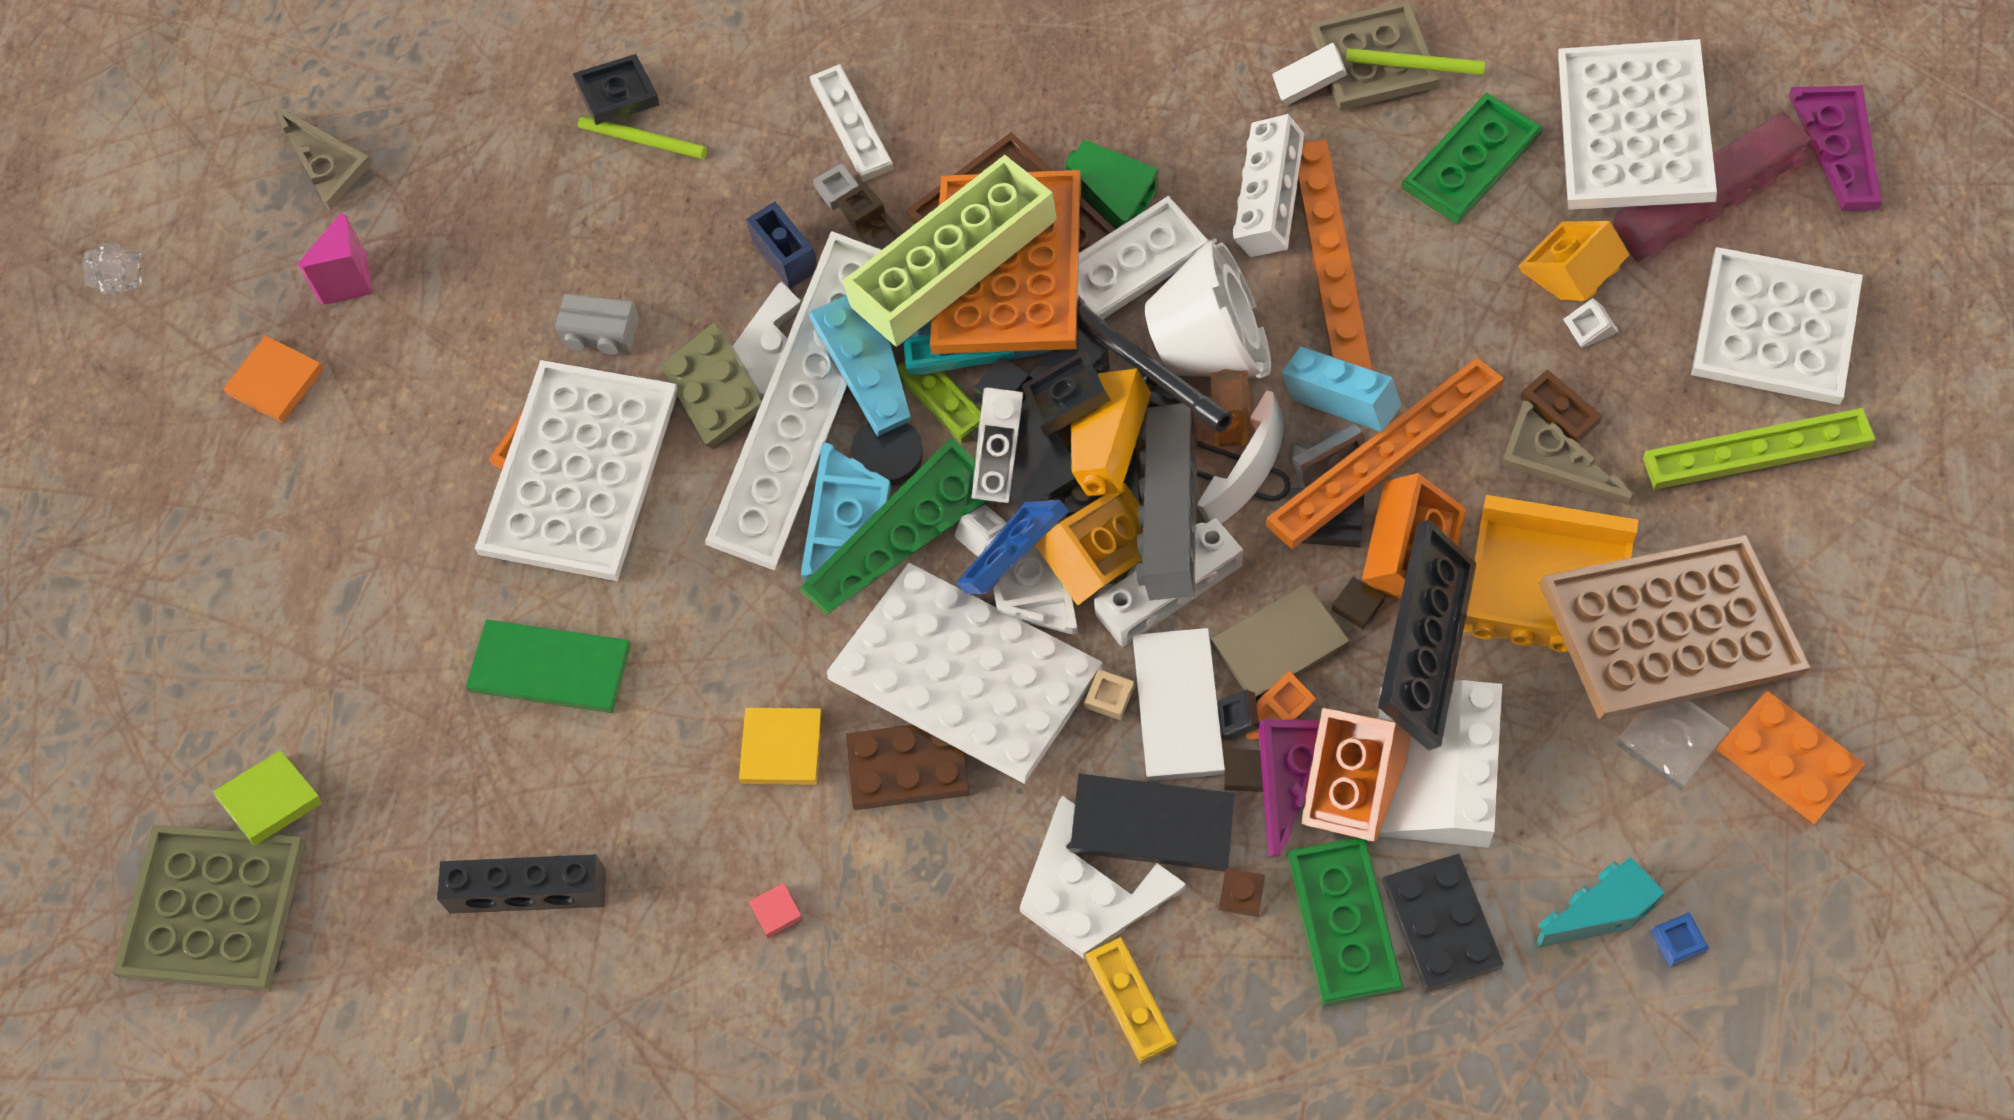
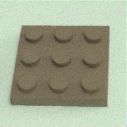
M1409 0L1311 23L1310 33L1317 51L1334 43L1338 48L1347 72L1346 76L1330 84L1339 111L1438 88L1440 79L1435 70L1346 62L1347 48L1430 56Z

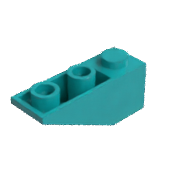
M1631 856L1621 865L1614 861L1599 874L1598 878L1601 881L1591 890L1587 886L1579 889L1569 899L1568 902L1571 906L1562 914H1559L1557 910L1553 911L1539 924L1538 927L1541 931L1536 944L1539 947H1545L1629 930L1659 905L1665 892Z

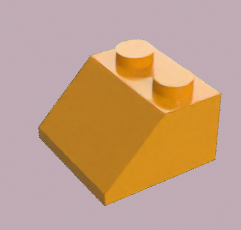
M1562 221L1518 265V268L1523 274L1560 300L1586 301L1597 293V288L1608 277H1611L1619 270L1620 264L1630 254L1610 221Z

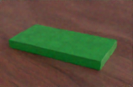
M1486 92L1402 181L1401 188L1458 225L1538 139L1543 127Z
M486 619L467 680L466 689L471 693L613 714L631 644L626 639Z
M1357 837L1287 850V858L1322 1006L1326 1007L1403 992L1404 987L1366 839Z

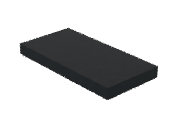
M1079 773L1069 852L1225 872V869L1229 867L1234 793Z

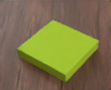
M281 750L213 791L216 799L254 846L322 804L318 794Z

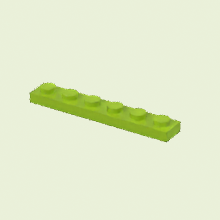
M1859 408L1647 450L1643 455V461L1654 490L1868 448L1873 446L1876 439L1864 409Z

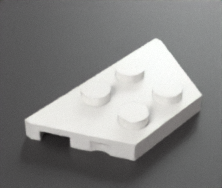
M996 536L986 542V547ZM1033 545L999 578L998 583L994 586L997 612L1014 616L1023 622L1072 635L1078 634L1072 597L1036 546Z

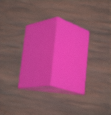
M340 213L297 263L318 301L324 305L372 294L367 253L347 216Z

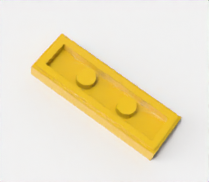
M1119 937L1085 954V958L1140 1064L1177 1047V1042L1122 938Z

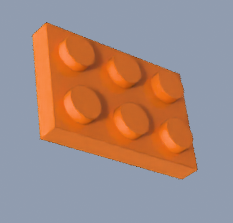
M1766 691L1717 748L1719 753L1814 825L1865 766L1863 761L1769 691Z

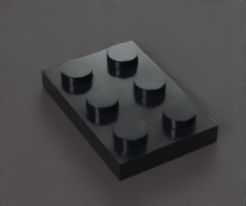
M1459 853L1383 877L1384 887L1425 993L1503 968V960Z

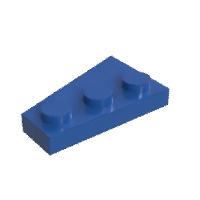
M1060 500L1024 502L956 584L966 594L989 592L998 583L999 578L1069 512L1068 508Z

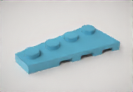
M847 295L810 311L809 319L877 437L908 423L911 416L889 340L850 307Z

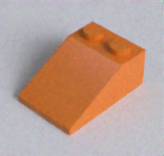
M1322 708L1301 824L1377 841L1406 764L1411 735L1393 720L1346 710Z

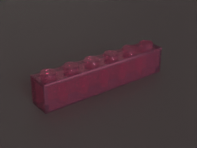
M1782 111L1713 154L1717 189L1716 202L1625 207L1616 213L1613 227L1627 251L1637 262L1649 255L1654 257L1661 253L1668 243L1676 238L1684 239L1690 235L1696 226L1702 222L1715 220L1728 206L1733 203L1738 205L1744 202L1757 188L1770 186L1783 172L1788 169L1793 171L1799 168L1807 159L1806 153L1812 139Z

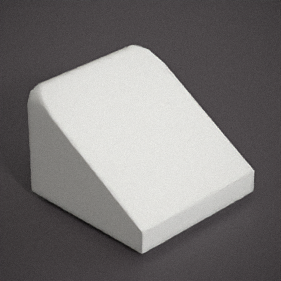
M1594 298L1563 319L1581 348L1588 347L1619 332L1603 306Z
M984 505L961 517L955 537L979 557L986 548V542L996 536L1007 522L988 506Z

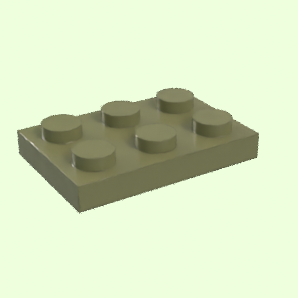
M715 322L660 364L669 382L677 385L676 394L705 445L714 449L757 415L763 396L723 329Z

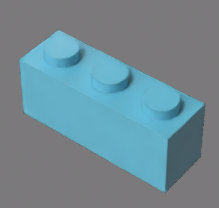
M1301 346L1281 372L1292 401L1380 432L1384 431L1402 406L1393 377Z

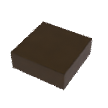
M1353 576L1333 602L1331 610L1364 629L1383 604L1385 595Z
M1226 749L1224 790L1263 792L1260 750Z

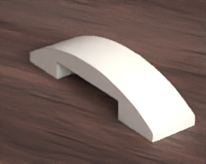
M1272 391L1265 392L1249 418L1256 432L1228 478L1224 479L1214 476L1199 500L1197 507L1206 523L1216 517L1222 524L1233 516L1256 493L1273 467L1282 443L1284 417Z

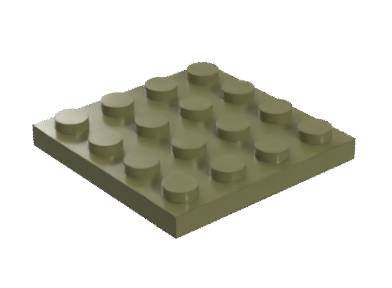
M153 824L112 974L118 978L269 992L306 842L302 837L271 835L254 846L243 832Z

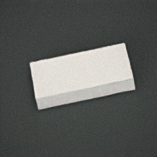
M1331 43L1272 75L1281 101L1285 106H1288L1346 76L1347 72L1338 48L1334 43Z

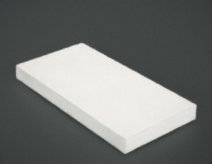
M1167 196L1079 253L1078 304L1086 306L1099 317L1105 319L1176 273L1208 242V239L1175 202Z
M1208 628L1132 635L1147 781L1225 775Z

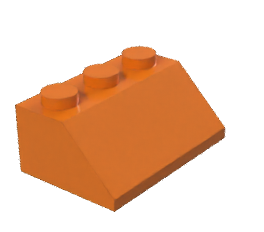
M1419 473L1384 481L1362 581L1386 597L1401 600L1417 524L1430 520L1458 546L1466 508Z

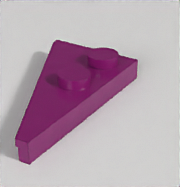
M1263 719L1259 722L1258 730L1268 857L1278 858L1281 855L1283 847L1288 843L1293 831L1291 827L1297 812L1302 808L1306 799L1320 720Z

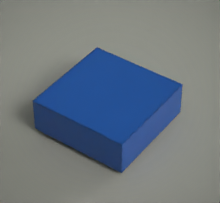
M1690 912L1659 924L1651 930L1670 968L1702 955L1709 950V946Z

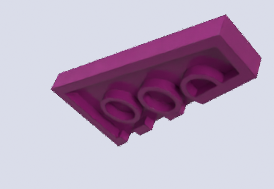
M1863 85L1791 87L1788 96L1841 210H1878L1882 200Z

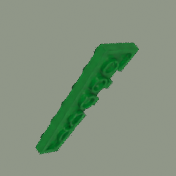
M951 437L799 590L827 616L960 522L962 516L987 503L989 500L972 498L975 459Z

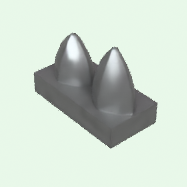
M1354 424L1345 430H1326L1323 442L1314 447L1292 443L1289 457L1295 468L1299 486L1301 488L1308 487L1364 444L1363 431Z

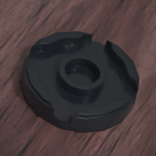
M867 423L856 433L850 448L853 459L862 463L867 470L876 472L888 479L891 486L899 485L910 479L920 468L923 459L921 436L914 426L909 423H905L878 437L870 423Z

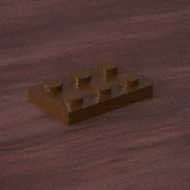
M915 725L846 733L854 811L969 796L965 752Z

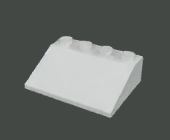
M1467 680L1454 681L1442 745L1428 751L1411 736L1406 764L1378 835L1379 837L1489 848L1495 828L1502 684ZM1379 709V718L1392 720L1382 710Z

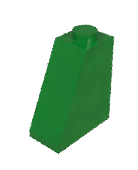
M1084 139L1077 151H1071L1066 161V170H1080L1081 197L1115 229H1118L1146 211L1159 189L1158 168Z

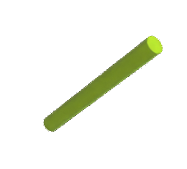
M1347 48L1346 62L1477 75H1484L1485 61L1351 48Z
M581 115L578 121L580 129L702 160L707 154V147L612 122L595 125L592 117Z

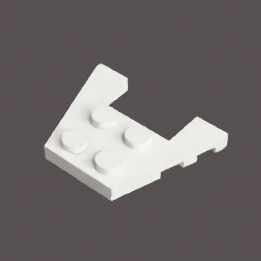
M782 281L777 284L733 345L763 398L788 339L778 327L798 313L802 304Z
M1062 796L1057 804L1022 899L1020 912L1084 959L1085 954L1105 945L1126 931L1128 926L1143 916L1147 917L1158 910V906L1170 898H1176L1186 889V883L1156 863L1134 893L1130 894L1076 854L1069 852L1075 804Z

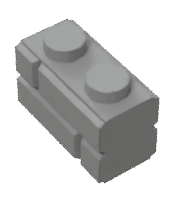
M564 294L560 307L561 312H559L555 324V330L561 344L576 351L583 350L584 347L596 348L609 355H615L618 351L631 352L634 334H636L639 323V315L634 302Z

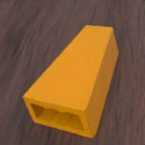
M1138 369L1098 373L1111 401L1071 422L1072 473L1087 496L1121 492L1151 396V392Z

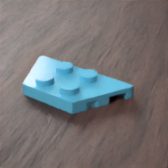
M824 442L822 443L801 570L803 580H808L890 498L891 483L888 479L876 472L867 470L862 463L853 458L849 459L836 451L834 446Z

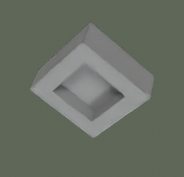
M842 163L813 179L814 188L832 211L839 207L836 201L837 198L858 186Z

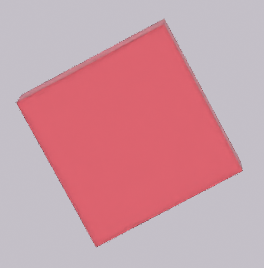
M784 883L749 901L767 938L803 920Z

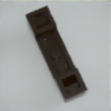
M865 182L836 199L841 211L865 244L883 250L903 234L902 230L885 212L884 203Z

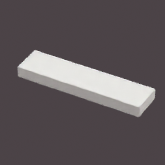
M839 64L809 76L811 85L862 182L894 170L893 162L841 65Z

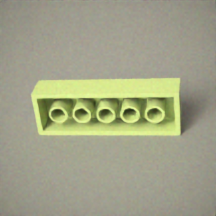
M1006 155L1002 156L845 278L843 284L850 307L897 347L1057 220L1053 192Z

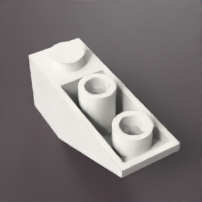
M984 388L972 488V498L1009 503L1023 392Z

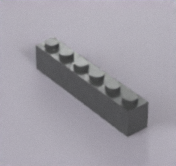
M1183 403L1147 408V423H1142L1141 436L1143 444L1146 445V450L1140 451L1141 468L1145 472V477L1139 478L1140 495L1142 500H1144V505L1138 507L1139 523L1141 528H1143V534L1137 535L1138 551L1140 557H1142V563L1136 564L1137 581L1139 586H1145L1149 601L1195 596L1197 425L1193 410Z

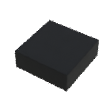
M1246 689L1217 701L1221 738L1232 740L1259 729L1255 692Z

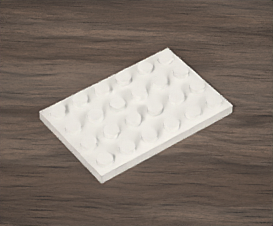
M1700 39L1558 49L1568 210L1716 202L1717 189Z
M540 360L475 547L477 554L618 581L677 398V385Z
M908 563L829 667L827 678L1025 784L1091 687L1098 669L1102 670L1103 662L1014 616L997 612L996 607L971 594H966L963 590Z

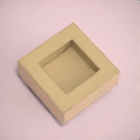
M1098 669L1085 699V708L1121 721L1134 689V681Z

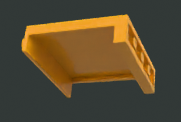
M1486 495L1474 559L1477 564L1463 632L1472 633L1473 636L1480 639L1497 637L1508 639L1520 646L1537 644L1549 646L1551 650L1556 652H1569L1540 588V580L1545 575L1631 558L1639 520Z

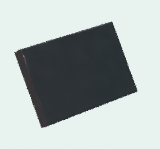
M1027 399L1022 401L1010 488V497L1017 509L1024 502L1052 500L1079 484L1072 473V457L1069 450L1056 431L1048 436L1044 435ZM979 428L971 432L976 442L978 441Z

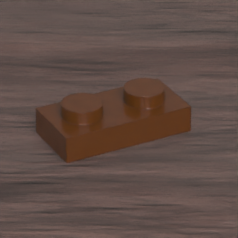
M1548 369L1521 393L1520 399L1522 401L1530 402L1534 406L1533 410L1549 424L1552 422L1556 424L1566 437L1573 439L1577 443L1601 422L1602 415Z

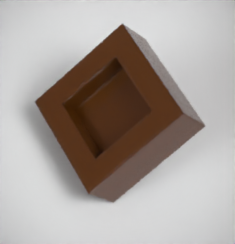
M1226 868L1219 911L1259 917L1265 875Z

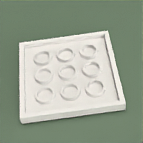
M1716 247L1712 259L1691 375L1840 405L1844 398L1863 275Z

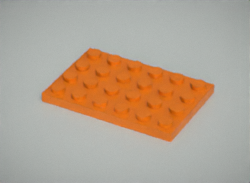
M1080 170L1027 172L1053 192L1057 220L932 319L930 337L932 354L1076 349L1081 200ZM979 174L941 176L939 205Z

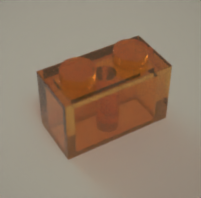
M1224 369L1219 372H1210V398L1233 415L1232 423L1225 431L1218 432L1211 427L1212 445L1215 447L1248 445L1251 418L1248 370L1234 371Z

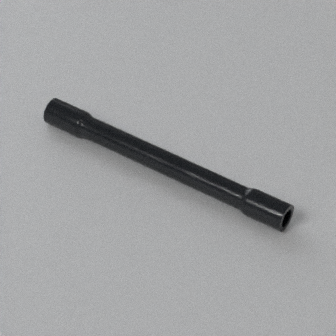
M1086 306L1078 307L1077 327L1091 338L1100 341L1193 410L1196 416L1216 431L1223 432L1231 425L1233 420L1232 413L1210 397L1204 396L1111 328L1105 320Z

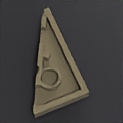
M279 107L275 112L278 115L277 118L326 208L331 210L371 166L372 163L369 157Z
M1523 400L1501 466L1622 504H1629L1633 492L1626 488L1623 481L1614 474L1609 476L1594 463L1595 458L1576 441L1566 437L1556 424L1552 422L1549 425L1533 411L1534 406L1530 402Z

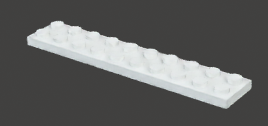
M831 231L718 508L705 545L775 571L820 457L822 443H825L847 388L846 381L809 319L810 311L846 296L843 280L881 251L880 249Z

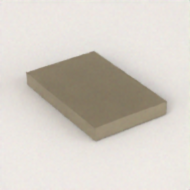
M1307 583L1211 638V645L1243 690L1247 689L1255 692L1256 701L1289 670L1298 677L1347 648L1350 642Z

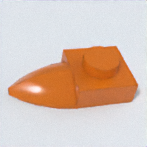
M1289 670L1256 703L1258 721L1260 722L1263 719L1295 720L1316 700V697ZM1259 730L1245 734V737L1247 739H1259Z

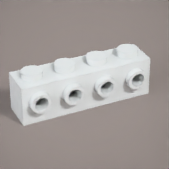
M1289 114L1251 124L1250 136L1247 140L1246 162L1242 170L1241 193L1237 201L1236 224L1233 227V239L1250 257L1288 250L1304 141V132Z
M1216 517L1206 524L1199 523L1196 525L1195 596L1149 601L1145 586H1139L1135 566L1129 571L1125 579L1116 585L1109 584L1099 591L1094 599L1095 615L1123 648L1133 641L1132 635L1145 633L1242 567L1243 549Z

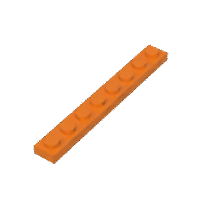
M1327 139L1303 142L1298 187L1330 356L1372 370Z
M1476 357L1387 425L1383 432L1379 431L1266 518V527L1287 546L1294 549L1502 388L1504 378Z

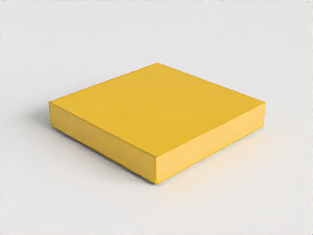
M745 708L739 771L740 783L817 785L822 710L818 708Z

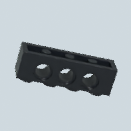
M596 854L440 861L437 900L449 914L604 907L606 869Z

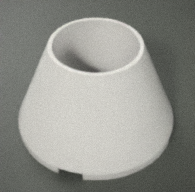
M1212 239L1206 242L1146 302V321L1153 343L1165 367L1177 376L1265 377L1271 372V357L1264 327H1257L1252 311L1257 306L1247 282L1228 248L1223 242L1215 245L1214 243L1217 242V239Z

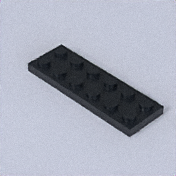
M1430 520L1421 522L1416 527L1378 704L1380 710L1428 751L1442 745L1477 564Z

